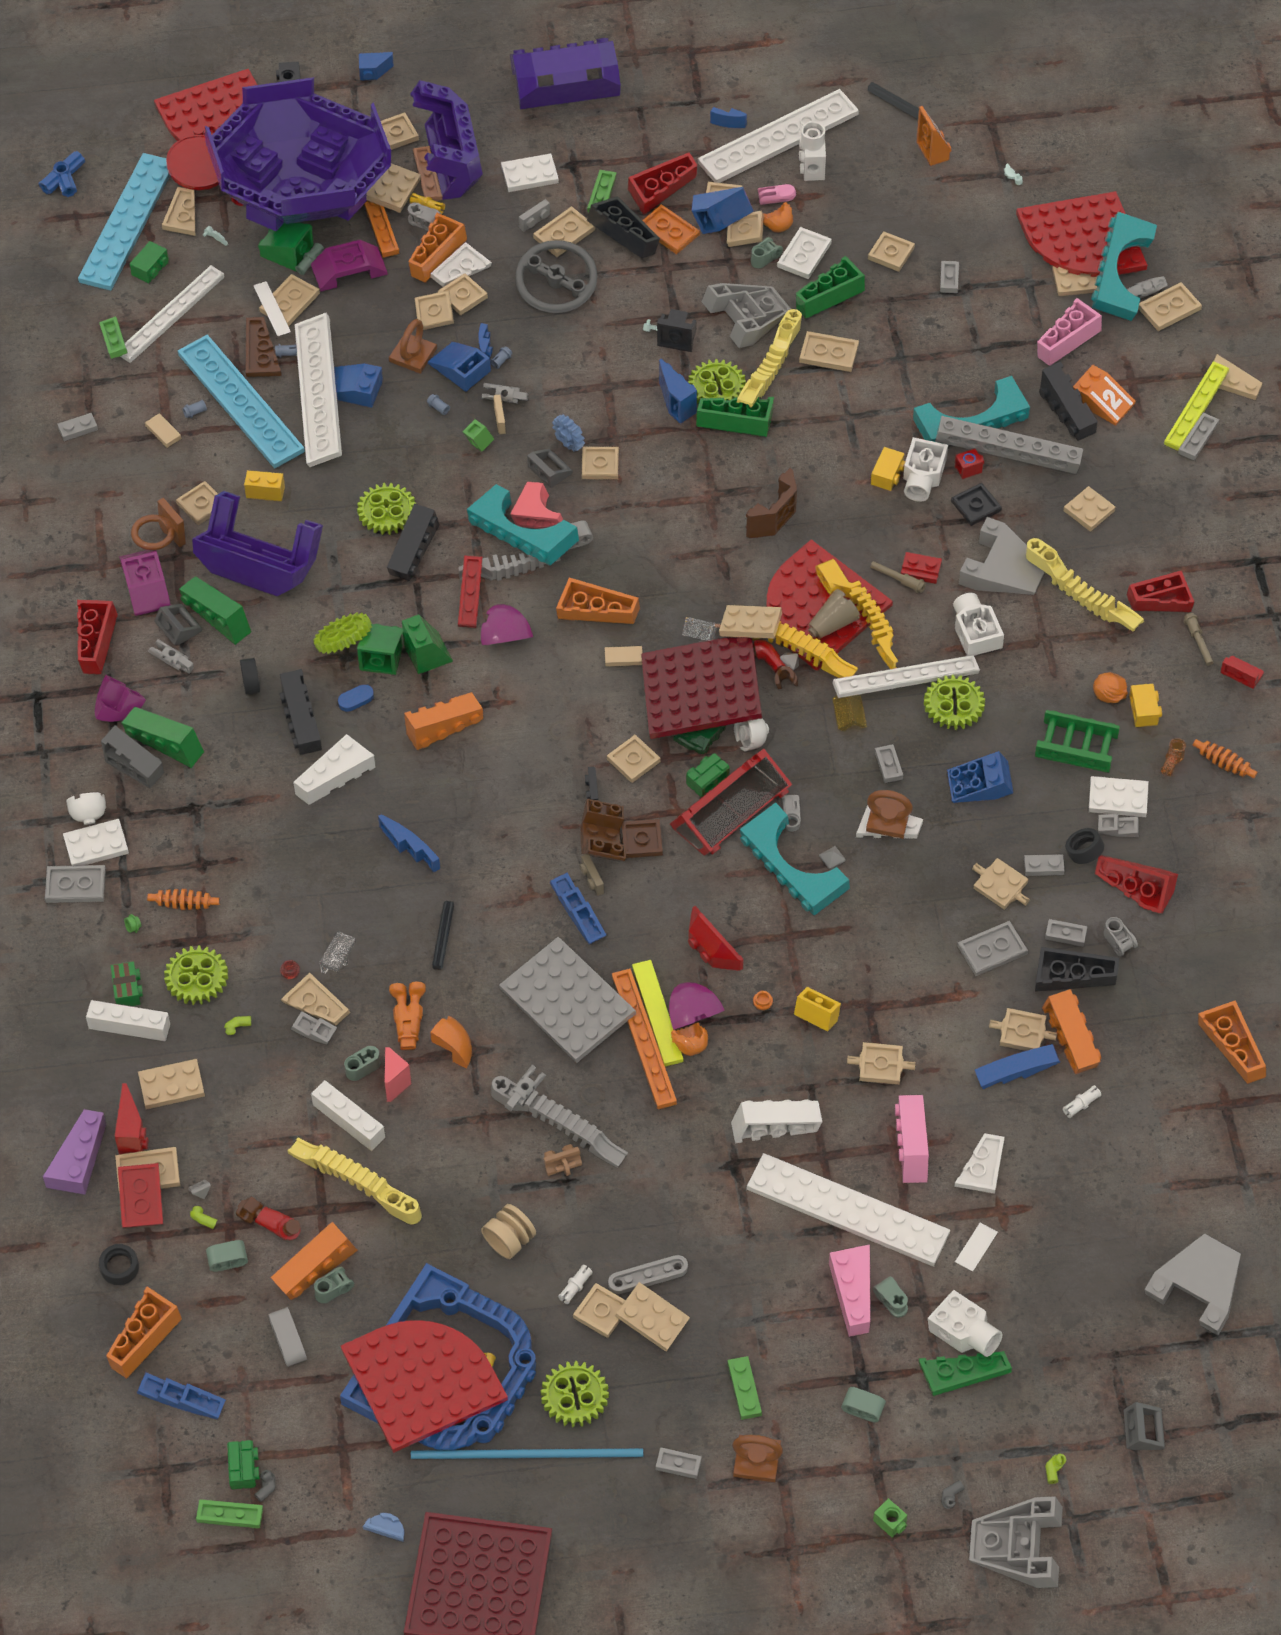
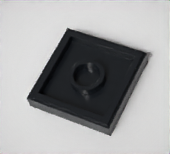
M983 483L951 497V502L970 526L1002 510L1000 504Z

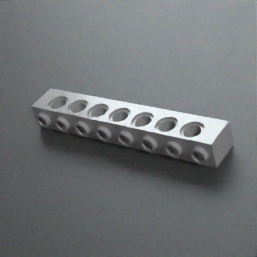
M945 416L941 417L935 440L936 442L970 450L976 448L979 452L1077 474L1083 452L1082 448Z

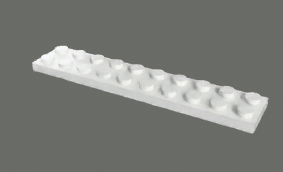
M838 89L699 157L698 164L714 182L721 183L798 145L799 139H801V127L806 122H820L826 131L859 115V110Z
M327 313L295 324L306 463L309 467L342 456L330 319Z
M764 1153L747 1185V1190L933 1267L950 1234V1229Z

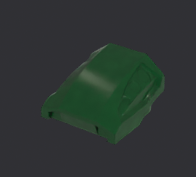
M726 725L676 734L673 737V741L689 750L705 754L709 751V746L720 738V733L725 731Z

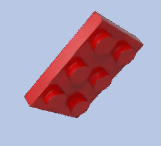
M159 1163L118 1167L122 1228L164 1225Z

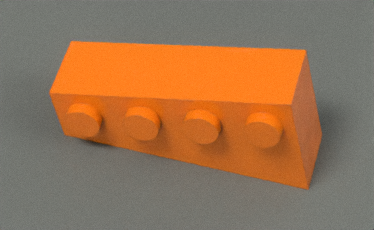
M436 213L434 222L430 223L427 234L423 235L420 246L416 247L408 261L411 276L423 282H426L430 278L431 273L467 240L465 225L440 213Z
M573 578L568 579L556 607L558 619L634 624L640 610L638 597Z
M471 692L451 698L449 703H442L441 701L435 703V706L429 709L426 707L418 708V712L413 714L411 711L405 712L406 734L416 750L426 748L438 740L445 739L448 735L460 732L465 727L480 722L483 719V708Z
M1071 989L1049 996L1042 1009L1044 1013H1049V1023L1052 1028L1057 1029V1039L1062 1046L1065 1045L1064 1053L1074 1073L1078 1074L1096 1068L1101 1062V1054L1094 1047V1038L1092 1032L1087 1030L1085 1025V1015L1083 1012L1080 1013L1077 996L1072 994Z
M1236 1000L1198 1013L1199 1026L1247 1084L1266 1077V1065Z
M331 1222L271 1278L292 1300L300 1296L317 1279L329 1273L358 1250L339 1228Z
M148 1286L143 1292L144 1295L141 1301L138 1300L131 1318L127 1319L124 1330L118 1335L106 1355L111 1369L126 1379L182 1320L178 1307Z

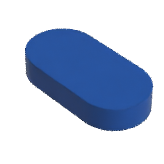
M360 685L341 694L338 698L339 708L349 712L371 702L374 697L372 687Z

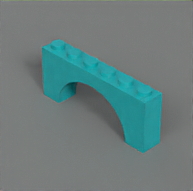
M1117 212L1115 217H1111L1108 224L1110 232L1108 231L1105 237L1107 245L1104 246L1101 254L1104 258L1098 267L1100 275L1095 280L1097 288L1091 297L1093 301L1092 308L1132 321L1137 314L1140 298L1130 293L1122 284L1117 272V259L1119 254L1127 248L1134 246L1148 248L1154 240L1157 225Z
M1009 376L995 381L994 393L997 399L988 410L981 414L964 418L952 417L939 412L931 403H927L914 408L913 420L924 440L936 442L938 426L942 416L997 429L1029 418L1030 406L1013 377Z
M497 484L467 508L468 520L473 526L483 529L486 533L496 536L499 540L509 543L511 546L548 565L553 564L579 541L577 527L565 520L543 529H528L511 523L505 517L507 509L512 505L510 491Z
M774 803L740 829V840L744 846H749L752 849L753 855L758 860L761 859L764 862V866L770 873L773 872L776 875L778 882L782 886H787L791 896L801 901L805 911H810L813 915H816L850 889L849 879L837 867L824 873H805L793 868L782 858L778 851L777 843L780 834L786 828V825H789L788 815L781 807Z

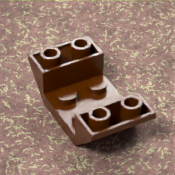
M789 468L780 475L778 479L779 497L776 503H773L769 509L757 503L748 510L746 514V537L774 536L796 513L797 487L793 469Z
M586 799L581 823V854L618 862L625 861L626 848L625 845L620 844V828L624 821V806Z

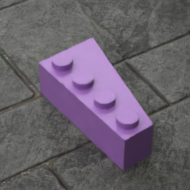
M83 1110L43 1175L46 1188L86 1194L106 1127L104 1113Z

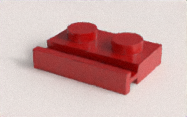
M906 552L901 574H908L918 580L923 579L924 582L936 584L942 559Z

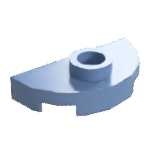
M380 1513V1515L367 1519L363 1525L364 1530L404 1541L403 1525L392 1514Z

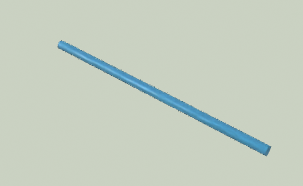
M643 1448L411 1451V1459L643 1457Z

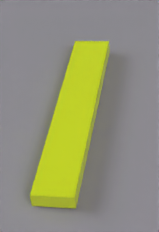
M1214 361L1212 362L1166 437L1164 445L1179 451V448L1202 413L1205 412L1229 372L1228 367Z
M648 960L632 964L664 1066L682 1063V1053L676 1044L672 1042L671 1032L673 1027L652 961Z

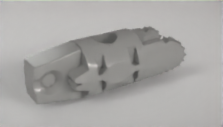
M1162 276L1136 283L1127 290L1141 299L1161 291L1168 285L1165 277Z
M484 383L483 387L486 389H496L495 395H500L501 401L518 404V400L528 401L529 394L519 392L520 388ZM508 391V395L504 397L503 393ZM482 394V399L494 400V395Z
M159 639L156 641V645L163 651L161 652L154 647L148 650L150 654L177 670L181 669L190 674L194 669L193 663L188 660L189 658Z
M531 1065L519 1082L508 1093L510 1099L506 1103L505 1108L509 1111H512L517 1104L522 1106L546 1077L542 1072L535 1081L530 1079L529 1076L534 1073L536 1068L534 1065Z

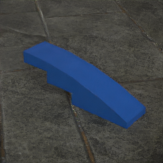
M382 814L378 816L379 827L399 853L407 850L416 862L424 859L433 872L440 869L438 856L419 837Z
M568 872L551 880L550 884L588 944L605 937L606 933L589 902L585 901L579 888L575 887Z
M1053 1044L994 1061L975 1069L981 1087L985 1089L1001 1081L1005 1084L1021 1076L1025 1079L1060 1063Z
M149 1373L144 1374L137 1394L157 1402L214 1419L219 1418L226 1401L188 1383L185 1386L168 1378L165 1380L160 1379Z

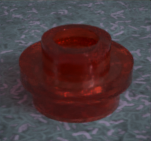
M287 960L281 965L280 972L284 978L293 979L299 975L300 967L295 961Z

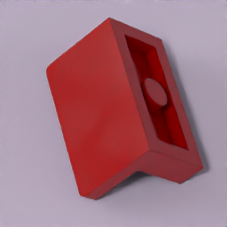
M1230 656V658L1226 657L1222 662L1220 673L1254 689L1263 676L1264 671L1234 656Z

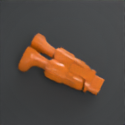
M412 982L409 984L410 1004L406 1006L407 987L402 983H394L389 986V993L397 1000V1005L393 1009V1018L396 1023L401 1050L416 1049V1042L419 1040L420 1022L423 1016V1007L419 1004V1000L426 991V985L422 982Z

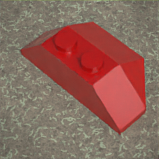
M696 906L692 907L688 940L691 948L696 949L700 953L702 960L705 963L708 962L712 968L742 970L743 958Z

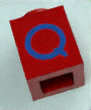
M976 448L956 455L955 468L962 479L982 473L984 459L981 454H978Z

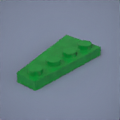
M1004 1351L993 1352L988 1357L978 1353L977 1356L970 1357L958 1355V1358L945 1359V1356L936 1357L935 1360L919 1358V1365L933 1396L1012 1372V1367Z

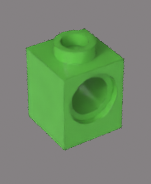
M476 419L463 431L471 445L481 452L494 440L488 429Z
M888 1498L874 1512L873 1521L889 1536L893 1537L896 1533L901 1534L907 1527V1514ZM894 1517L897 1519V1521L890 1522L887 1520V1518Z

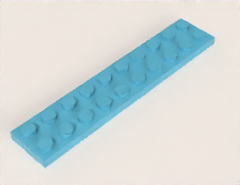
M146 153L142 154L78 277L79 283L112 290L170 177L166 158Z
M208 334L178 350L179 357L274 469L305 452L303 445Z

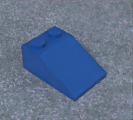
M365 363L334 367L337 400L372 408L383 382L382 367Z

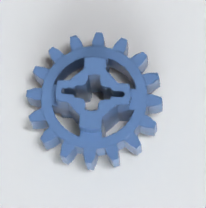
M564 414L556 417L552 422L554 425L552 428L556 431V438L569 450L572 449L573 452L578 451L585 444L583 441L585 438L581 435V428L572 419H569L568 416L565 417Z

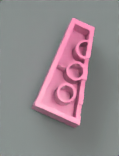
M1076 298L1071 308L1068 307L1062 318H1058L1053 328H1049L1037 342L1038 358L1049 366L1057 362L1101 331L1102 315Z
M923 1095L899 1096V1102L895 1104V1116H899V1119H896V1131H900V1134H897L898 1146H901V1149H899V1161H902L903 1183L927 1182L929 1154Z
M870 1245L831 1252L829 1255V1266L848 1335L850 1337L869 1333Z

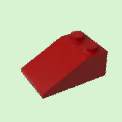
M122 1083L115 1130V1140L119 1155L142 1152L144 1149H148L149 1142L148 1137H146V1128H143L142 1120L127 1083Z

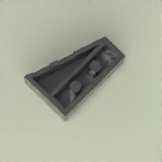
M114 726L101 740L105 762L148 788H151L164 774L162 761L117 726Z

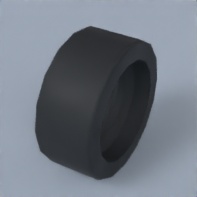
M255 658L240 660L245 694L260 692Z
M1084 828L1074 832L1067 839L1065 845L1071 860L1077 864H1086L1096 860L1104 851L1105 846L1099 832L1092 828ZM1093 842L1089 847L1077 850L1081 845Z
M114 1244L107 1247L100 1255L99 1268L102 1277L108 1283L124 1285L136 1277L139 1271V1262L135 1251L130 1246ZM115 1256H126L130 1259L131 1266L123 1273L114 1274L108 1271L107 1263Z

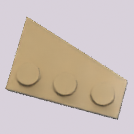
M177 187L162 223L163 230L196 236L194 190Z
M1217 354L1214 362L1229 368V372L1219 389L1256 400L1261 390L1262 382Z
M311 973L305 976L281 999L283 1003L314 1017L321 1018L335 1026L350 1013L349 1009Z

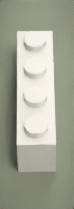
M93 1000L90 1002L86 1015L89 1029L166 1041L170 1028L167 1012Z
M324 1080L311 1093L313 1106L372 1151L385 1138L384 1126L327 1081Z

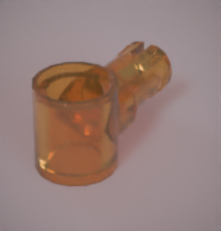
M1174 738L1170 741L1168 752L1165 756L1166 761L1161 768L1163 774H1166L1168 770L1167 776H1171L1176 764L1184 759L1186 749L1184 740Z

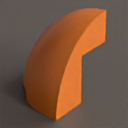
M448 1016L447 1020L442 1018L430 1032L431 1042L451 1051L453 1062L467 1069L472 1057V1045L469 1035L456 1019Z

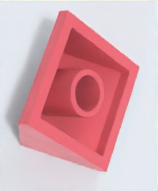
M385 1047V1089L387 1102H391L411 1085L409 1064L390 1047Z

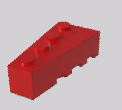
M689 152L628 177V191L643 215L696 178L697 163Z
M77 600L78 662L83 674H102L118 616L113 601Z

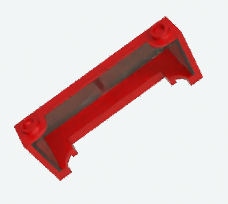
M762 749L679 815L670 825L704 856L709 852L714 854L721 848L719 844L777 796L782 798L789 792L787 788L792 783L766 750Z

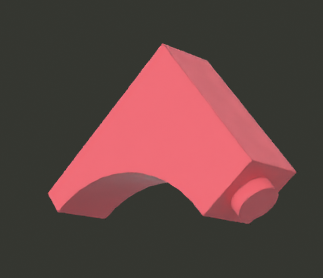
M526 483L510 514L515 525L543 529L554 526L563 520L560 513L552 512L546 508L549 494L543 483Z

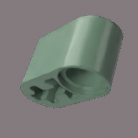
M367 1046L346 1058L344 1062L346 1077L351 1081H357L377 1070L381 1064L379 1050L374 1046Z
M241 1240L212 1245L206 1249L209 1268L213 1272L241 1267L248 1263L245 1244Z
M850 1387L841 1408L848 1414L870 1422H878L886 1401L878 1395Z

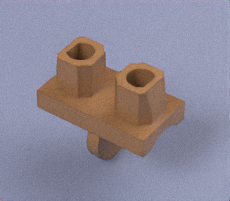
M569 1144L562 1148L563 1152L557 1154L552 1150L545 1152L544 1163L547 1175L550 1176L563 1171L566 1176L571 1175L570 1169L582 1165L579 1148H574Z

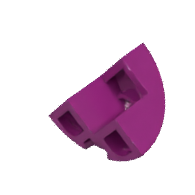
M497 604L487 611V622L483 623L481 628L482 645L533 637L529 623L517 609L509 605Z
M105 675L96 699L95 718L108 722L123 720L134 707L141 708L146 699L137 691L126 687V684Z
M687 982L677 985L670 997L669 1013L673 1030L725 1011L717 996L708 988L697 983Z

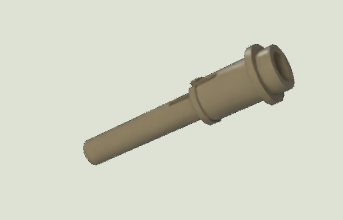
M874 561L871 563L870 568L901 581L902 585L914 589L916 593L924 591L926 583L923 579L918 580L908 574H900Z
M1188 613L1184 616V624L1188 626L1191 636H1194L1206 665L1210 666L1214 662L1201 635L1203 631L1197 621L1198 617L1194 613Z

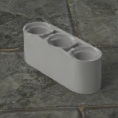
M288 1307L269 1313L268 1317L286 1366L288 1367L307 1360Z

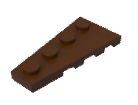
M264 317L246 318V377L282 376Z

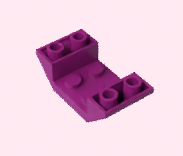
M362 240L326 248L311 263L320 292L337 288L336 278L367 270L371 279L388 275L378 247Z
M145 550L119 556L135 616L158 611L160 607L171 605L156 550Z

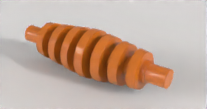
M1197 739L1194 741L1193 746L1200 749V754L1204 756L1207 753L1206 759L1209 761L1212 759V763L1215 765L1219 762V768L1223 769L1226 765L1225 770L1228 772L1233 768V774H1237L1240 771L1239 776L1241 777L1245 775L1253 779L1256 777L1258 772L1251 769L1249 762L1243 764L1244 759L1242 757L1238 759V755L1236 753L1232 754V750L1227 749L1225 751V747L1220 746L1218 748V745L1215 743L1210 747V741L1204 743Z
M174 889L173 895L171 890H166L165 894L163 890H159L157 894H148L147 901L156 902L158 906H163V902H165V907L170 908L172 903L173 909H178L180 903L181 910H186V904H188V910H193L194 904H196V909H201L202 904L204 909H208L211 905L220 904V898L211 897L209 893H205L204 897H202V892L197 891L195 896L194 890H189L187 896V889H182L181 894L179 889Z

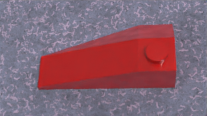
M1104 855L1098 857L1095 870L1097 876L1111 886L1118 888L1125 896L1136 901L1139 906L1160 914L1163 913L1174 893L1178 874Z

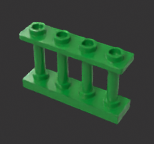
M1045 711L1044 723L1048 724L1044 741H1037L1035 757L1107 773L1110 772L1112 756L1107 754L1111 738L1118 739L1119 725L1082 718L1076 715L1063 714L1058 711ZM1056 726L1067 728L1063 745L1052 743ZM1074 730L1085 732L1081 749L1070 747ZM1093 734L1104 736L1100 753L1089 751Z

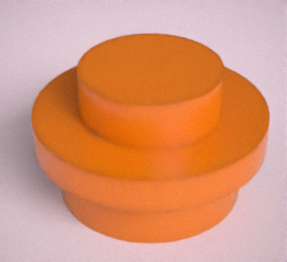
M759 991L753 998V1004L759 1010H767L772 1006L773 998L767 991Z

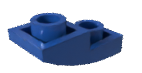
M713 107L710 111V123L727 128H745L747 126V114L733 108L728 113Z
M481 323L478 337L479 350L488 357H491L493 347L490 346L488 324Z

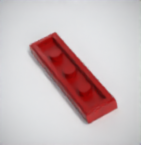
M464 555L458 627L476 628L483 557Z

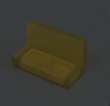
M836 695L832 698L839 730L845 731L854 724L861 728L867 727L861 696L853 695L838 698Z

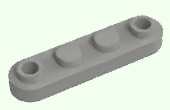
M675 1255L619 1271L609 1277L608 1286L612 1293L623 1294L633 1291L639 1282L647 1287L672 1280L686 1274L688 1262L683 1256ZM679 1266L681 1269L676 1270L674 1267ZM617 1283L622 1284L621 1287H617V1286H615V1285H616Z

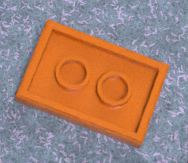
M662 204L642 220L660 238L659 243L675 254H678L700 235V230Z

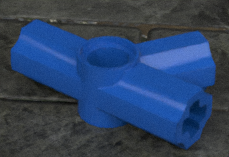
M74 151L64 161L55 163L54 170L39 182V187L47 195L60 187L63 196H73L77 189L71 175L85 163V158L78 151Z

